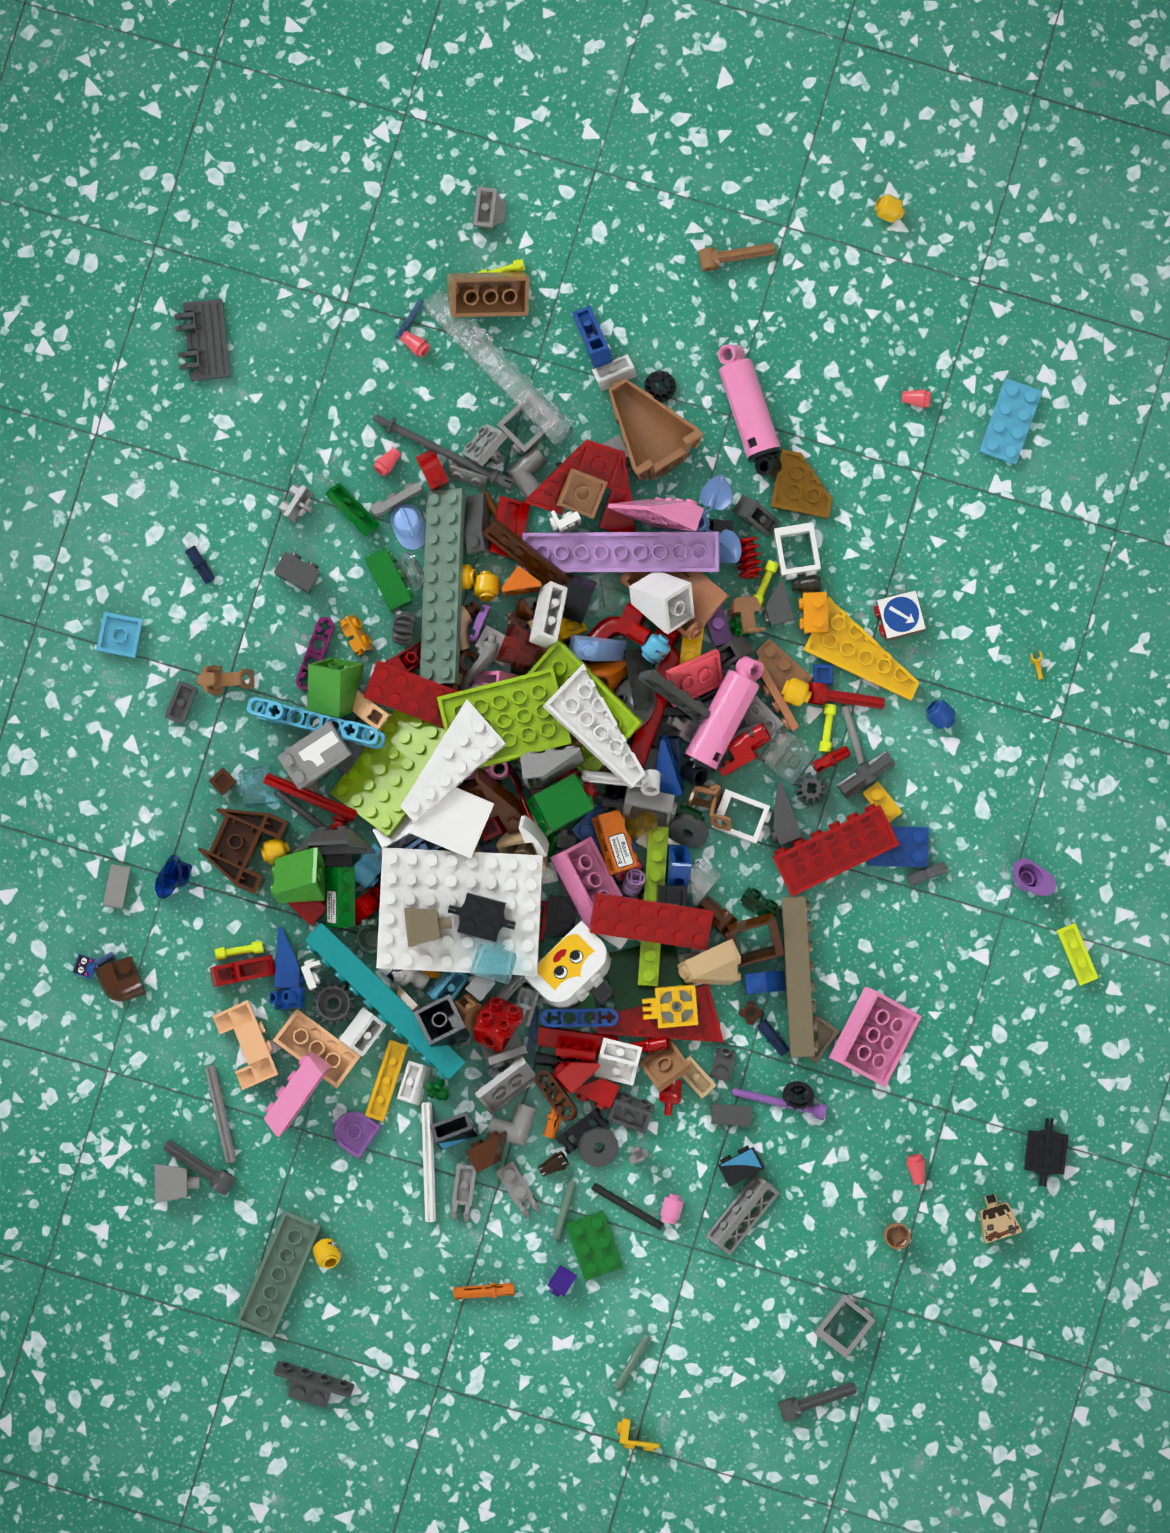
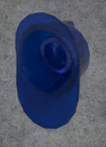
M171 855L156 878V895L159 898L165 899L172 894L175 888L185 886L189 881L192 865L181 861L177 855Z

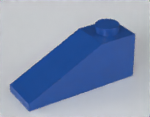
M591 306L572 312L594 369L613 362L609 347Z
M666 733L662 735L656 766V770L661 774L660 792L679 796L683 794L685 787Z
M278 927L275 988H299L300 985H304V975L301 973L300 965L284 928Z

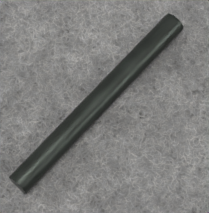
M594 1183L591 1190L655 1228L661 1230L664 1225L663 1222L599 1184Z

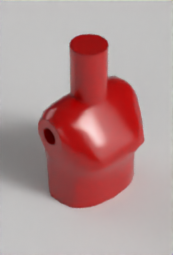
M676 1080L659 1092V1101L665 1103L664 1115L672 1116L673 1104L681 1102L683 1080Z

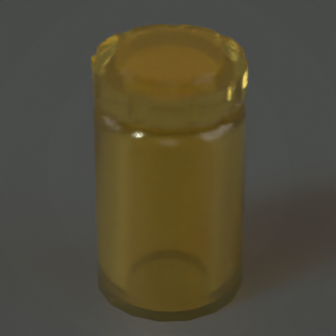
M644 811L625 822V828L627 833L630 834L631 840L655 829L657 825L656 817L650 811Z

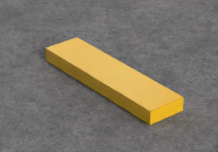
M389 1039L365 1116L384 1122L408 1045Z

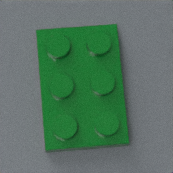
M603 1210L565 1223L585 1281L623 1268Z

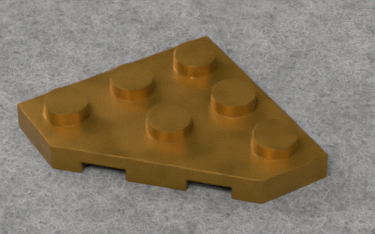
M782 449L780 456L782 467L776 476L770 508L829 519L832 504L830 494L821 484V481L813 469H811L802 453Z

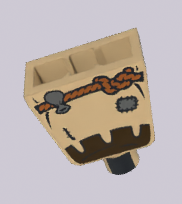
M995 1193L984 1196L987 1208L979 1210L984 1243L1022 1232L1007 1202L999 1204Z

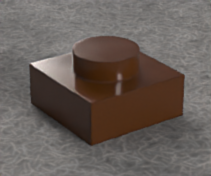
M224 768L209 780L222 796L237 783Z

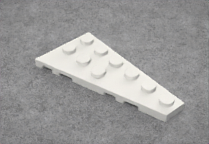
M582 664L543 705V708L625 785L632 789L645 775V772L634 752L630 750L626 743L625 736L621 734L617 727L618 724L603 697L599 695L595 688L594 681L590 679L586 672L585 665Z
M466 699L400 806L413 822L418 820L506 745L468 699Z

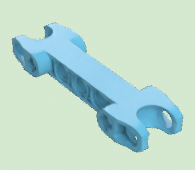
M258 697L250 698L246 709L258 719L314 732L329 721L333 725L338 723L339 729L337 732L343 740L369 748H383L386 736L375 727L314 713ZM260 701L256 703L255 710L253 711L252 705L255 702ZM297 714H301V721L295 723L294 717ZM320 719V725L313 728V721ZM375 734L374 739L370 741V737ZM379 736H380V737H381V741H380L379 744H377V743H378Z

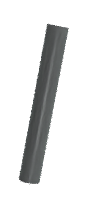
M278 789L276 790L275 796L318 829V827L325 826V824L286 793Z

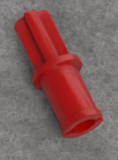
M843 746L832 753L827 752L825 756L811 762L815 772L819 773L830 766H836V763L849 757L851 753L847 746Z
M668 1037L647 1038L646 1041L630 1043L643 1047L642 1052L648 1051L650 1054L653 1051L670 1049Z

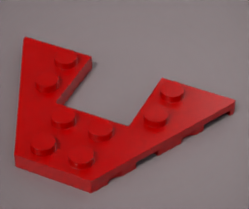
M586 439L524 500L527 504L549 511L554 510L555 513L562 515L564 508L558 506L557 501L570 468H574L607 481L606 488L611 489L598 526L613 532H636L633 518L607 508L608 504L632 501L625 452Z

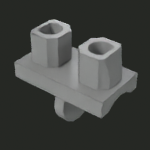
M292 485L289 494L294 498L291 503L285 500L282 501L279 509L284 513L285 517L295 523L299 516L303 518L306 512L312 514L314 511L310 508L313 502L310 498L314 493L304 485H301V487Z
M520 987L515 1005L523 1011V1020L520 1025L529 1027L539 993Z

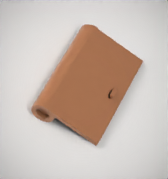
M624 572L620 578V583L629 589V586L652 572ZM663 572L691 582L695 618L676 630L688 640L696 639L701 634V629L729 595L702 572H686V575L685 572Z

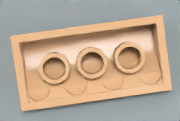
M298 1009L294 1011L273 1039L275 1044L298 1061L305 1054L308 1056L311 1052H314L332 1065L323 1079L336 1089H338L361 1057Z

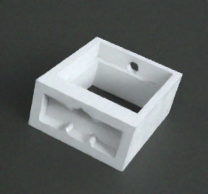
M813 522L774 528L773 534L781 578L786 577V580L798 578L797 575L805 574L806 577L817 575V572L821 570ZM809 534L814 565L786 569L781 538Z
M725 789L716 814L725 815L731 798L762 809L763 813L753 837L734 829L726 831L718 829L713 825L711 828L755 845L757 840L761 842L765 830H762L764 822H769L772 814L769 811L770 806Z

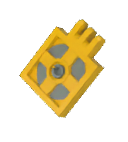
M695 984L656 987L655 998L642 999L643 1004L650 1003V1006L642 1007L643 1011H651V1014L643 1015V1019H657L658 1028L698 1025Z

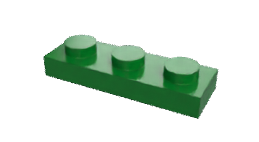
M340 482L325 493L331 502L365 536L379 527L380 524Z

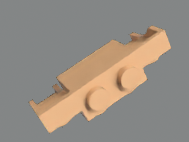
M249 1000L212 1016L220 1035L234 1029L249 1065L235 1071L242 1090L279 1075L271 1054L274 1051L270 1040H265L263 1033H266L262 1021L258 1022Z

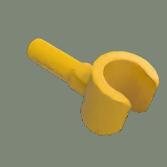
M1041 651L1038 652L1039 659H1034L1033 653L1030 656V661L1035 664L1039 680L1043 679L1040 663L1043 657Z

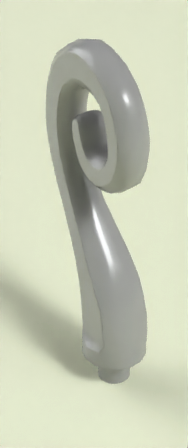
M489 633L488 641L483 640L480 656L468 669L466 675L463 676L462 685L459 686L460 691L480 686L478 684L471 686V683L495 659L499 643H496L497 635Z

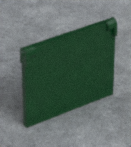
M661 944L658 987L685 985L684 979L679 975V968L677 966L679 960L673 945ZM640 946L609 953L611 965L607 973L617 1011L620 1012L647 1005L642 1003V999L655 998L656 987L638 985Z

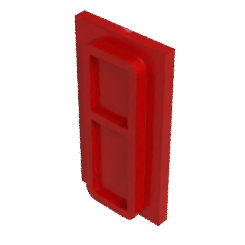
M500 496L495 518L522 539V533H525L530 504ZM493 542L490 543L489 552L510 557Z

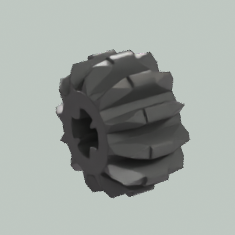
M398 611L396 613L392 632L394 643L399 645H410L412 643L416 619L414 614L406 611Z
M808 772V779L801 775L800 779L803 783L799 781L795 783L796 786L801 788L795 789L794 793H801L797 798L798 800H801L803 797L806 798L804 805H807L808 801L811 800V805L815 806V799L819 803L823 802L819 795L827 796V793L821 790L827 789L828 785H821L825 778L823 777L818 781V773L812 778L811 772ZM808 784L816 787L814 794L807 792Z

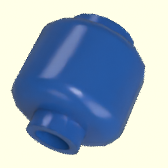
M935 700L926 709L927 720L937 729L945 727L948 729L955 722L956 712L944 700Z

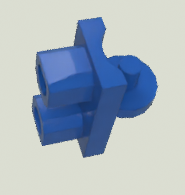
M305 988L278 989L276 992H270L269 1003L275 1005V1010L303 1008Z

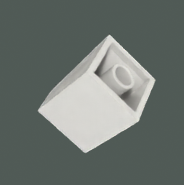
M652 572L629 586L631 604L666 634L671 633L695 618L691 582L663 572Z

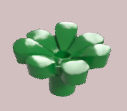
M737 614L735 620H729L730 631L732 634H736V638L744 635L741 616ZM746 633L745 636L749 637L752 633Z
M438 1079L436 1084L429 1082L424 1087V1090L429 1092L427 1094L428 1097L433 1098L436 1096L438 1100H448L449 1095L447 1094V1089L443 1088L445 1085L443 1079Z

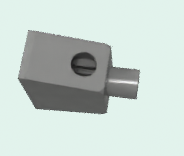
M154 1164L155 1203L189 1197V1189H200V1177H189L188 1168Z

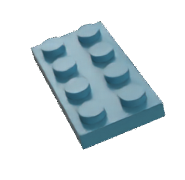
M1005 378L979 453L1016 466L1043 391Z

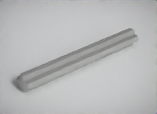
M208 1066L205 1068L218 1131L225 1162L230 1164L236 1162V1155L218 1074L215 1066Z

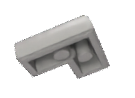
M533 447L504 473L507 477L515 479L514 485L527 498L540 485L533 474L547 463V460L536 447Z
M517 1103L512 1122L492 1116L487 1135L498 1131L499 1134L506 1131V1142L525 1147L537 1109Z

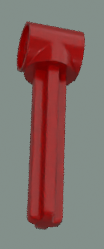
M809 682L808 691L812 692L808 701L809 704L824 705L826 701L877 709H883L885 706V698L829 690L826 684Z

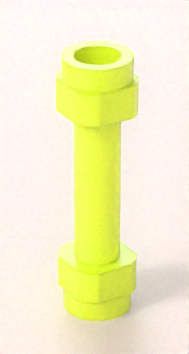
M520 259L513 261V264L490 271L484 269L477 273L525 271L523 260Z
M768 560L764 569L766 572L759 589L753 595L758 598L760 608L765 600L763 597L773 574H776L779 566L778 563Z
M825 704L824 706L825 722L823 738L819 744L820 752L831 753L832 742H830L833 716L836 715L837 705Z
M256 941L252 942V945L225 949V947L216 948V960H224L229 956L252 952L254 954L264 953L263 942Z

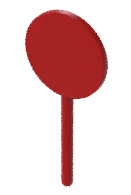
M507 764L508 774L517 788L526 815L533 821L521 791L523 790L522 782L511 764Z

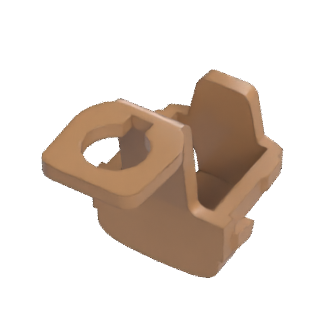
M745 596L732 600L727 615L732 616L735 620L736 615L740 614L743 634L759 633L766 630L765 627L756 628L754 613L761 611L760 602L757 597Z
M211 665L203 667L202 673L196 677L197 685L202 686L204 692L212 696H218L223 694V687L240 685L243 689H253L254 671L252 669H241L239 672L222 673V666ZM245 674H248L249 676L248 684H246V682L243 681V676H245Z
M704 784L702 786H694L688 800V806L692 807L696 804L701 807L710 808V824L718 829L731 831V818L715 814L721 803L722 786L717 784L712 786ZM701 792L711 795L713 798L707 801L697 798V796ZM715 820H723L727 825H722Z
M465 994L463 998L455 1001V1006L467 1030H471L477 1024L476 1018L481 1011L482 1005L471 994Z

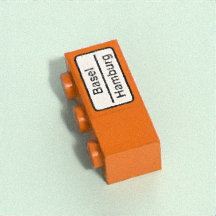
M620 810L611 811L592 818L591 820L609 876L637 867V855L632 850L631 837L626 831L625 818L620 813Z

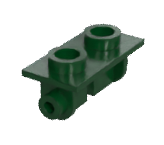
M748 887L739 900L743 906L752 912L758 906L760 908L757 913L758 916L773 913L776 918V915L781 911L775 901L767 900L755 888L751 889Z

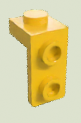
M622 1417V1422H618L616 1434H620L619 1443H622L624 1448L635 1449L636 1445L643 1446V1450L655 1452V1448H660V1443L628 1439L630 1418Z

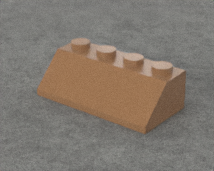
M525 272L447 273V297L451 317L528 316L530 277Z

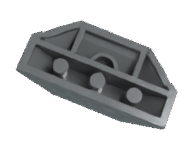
M337 826V830H330V827H318V831H311L293 851V853L318 847L322 856L375 854V849L355 830L349 829V826Z

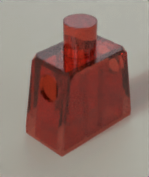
M515 623L508 625L496 660L527 668L532 666L534 661L538 662L545 653L538 650L539 645L529 642L531 633Z

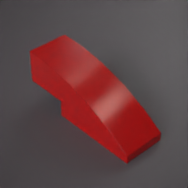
M272 955L209 968L213 988L275 975Z

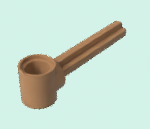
M769 243L720 252L714 247L701 249L698 251L701 271L718 269L720 263L776 254L775 244Z

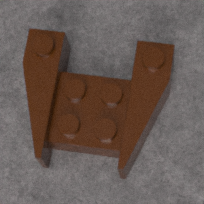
M478 768L476 770V779L456 787L494 803L488 820L499 816L509 834L519 830L521 816L526 815L524 807L516 796L483 769Z
M217 808L216 811L224 815L225 818L210 850L206 851L199 847L198 851L237 887L258 896L266 878L249 870L250 862L263 834L284 841L291 823L270 813Z

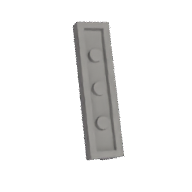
M755 1173L707 1233L706 1237L730 1256L779 1195V1192ZM768 1189L772 1191L766 1199H763V1195ZM757 1206V1211L754 1214L750 1215V1211L753 1209V1207ZM745 1222V1226L742 1228V1230L738 1231V1226L741 1223ZM729 1238H732V1242L727 1248L723 1246Z

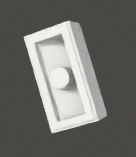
M628 354L613 360L609 364L592 369L601 391L609 389L616 381L630 380L637 376L635 367Z
M408 1060L396 1099L419 1106L425 1092L424 1087L430 1076L431 1067Z

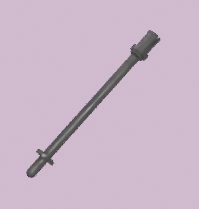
M379 415L373 416L374 422L387 428V434L394 431L481 475L487 476L489 483L492 485L497 484L510 491L512 489L511 486L513 487L515 479L501 474L498 469L491 471L396 424L397 419L394 417L389 421Z

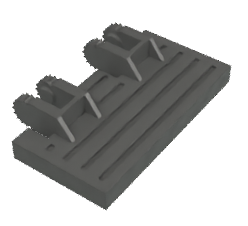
M216 299L183 303L184 313L174 314V319H193V324L178 325L175 327L176 332L195 330V333H186L188 351L179 352L178 357L182 359L197 357V362L183 363L179 365L180 370L199 369V371L190 372L192 382L231 377L223 300Z

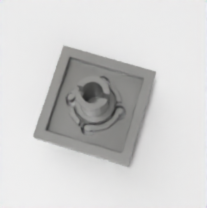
M485 424V426L478 430L475 438L466 444L461 454L482 467L489 458L498 465L501 463L498 458L503 460L505 457L498 448L508 436L504 432Z

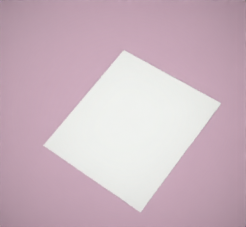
M455 788L416 820L410 833L471 859L494 803Z

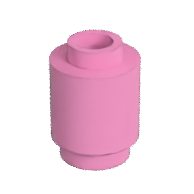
M671 1193L669 1197L665 1196L660 1212L661 1221L676 1225L684 1205L681 1196Z

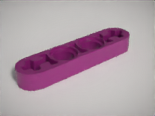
M322 617L317 621L298 672L296 684L302 691H308V684L302 687L300 679H305L306 673L303 670L308 671L307 660L309 658H315L317 661L324 659L334 632V622L328 617ZM326 621H328V625L331 627L325 630L324 635L328 636L327 639L316 635L317 632L322 633L323 628L320 624H325ZM320 639L324 642L323 649H314L313 643L315 640Z

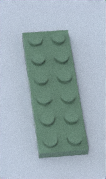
M286 1210L283 1211L236 1320L237 1323L271 1338L274 1337L319 1233L320 1225Z

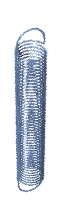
M419 298L413 310H411L407 319H405L401 328L395 334L399 340L404 331L406 332V329L408 330L409 325L412 324V320L416 318V313L418 314V311L422 309V304H425L422 298Z
M540 1006L535 1007L530 1023L527 1052L530 1055L531 1052H534Z

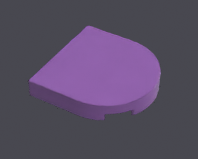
M482 605V611L478 613L472 628L474 631L469 637L471 644L476 645L491 611V606Z
M348 1112L340 1116L336 1121L334 1137L341 1148L357 1159H360L382 1126L363 1113Z

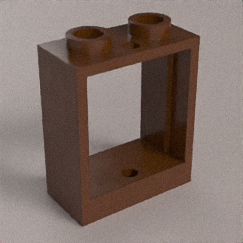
M773 913L727 925L726 940L733 939L738 952L735 933L768 925L773 946L740 954L741 963L738 964V968L785 955L777 921Z

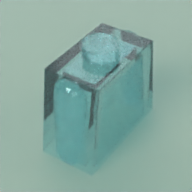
M269 763L242 769L238 773L240 784L237 785L238 794L243 796L244 805L247 808L278 803L277 796L274 795L275 788L263 783L266 774H272Z
M494 942L492 946L480 943L477 947L470 974L509 985L517 954L506 950L503 944Z

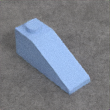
M571 634L569 649L581 660L623 661L627 641Z

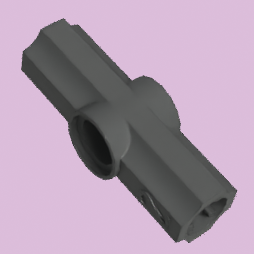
M884 751L869 763L866 762L853 771V774L841 781L837 786L847 799L861 788L869 786L881 774L896 764L887 751Z

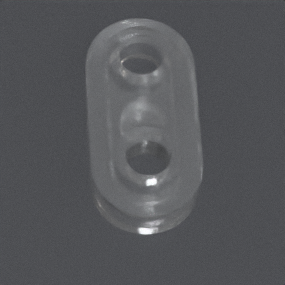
M411 552L401 554L398 557V566L408 586L412 590L422 589L425 574L417 558Z

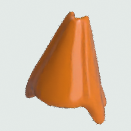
M626 661L584 663L612 692L615 691L628 673Z

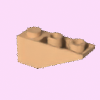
M358 689L352 711L378 731L381 730L393 714L379 703L363 698L365 693Z

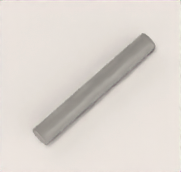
M849 705L841 707L858 764L865 763Z

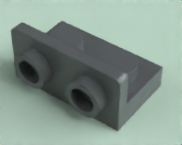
M617 1092L608 1121L646 1133L655 1105L651 1104L648 1100L634 1098L628 1093Z

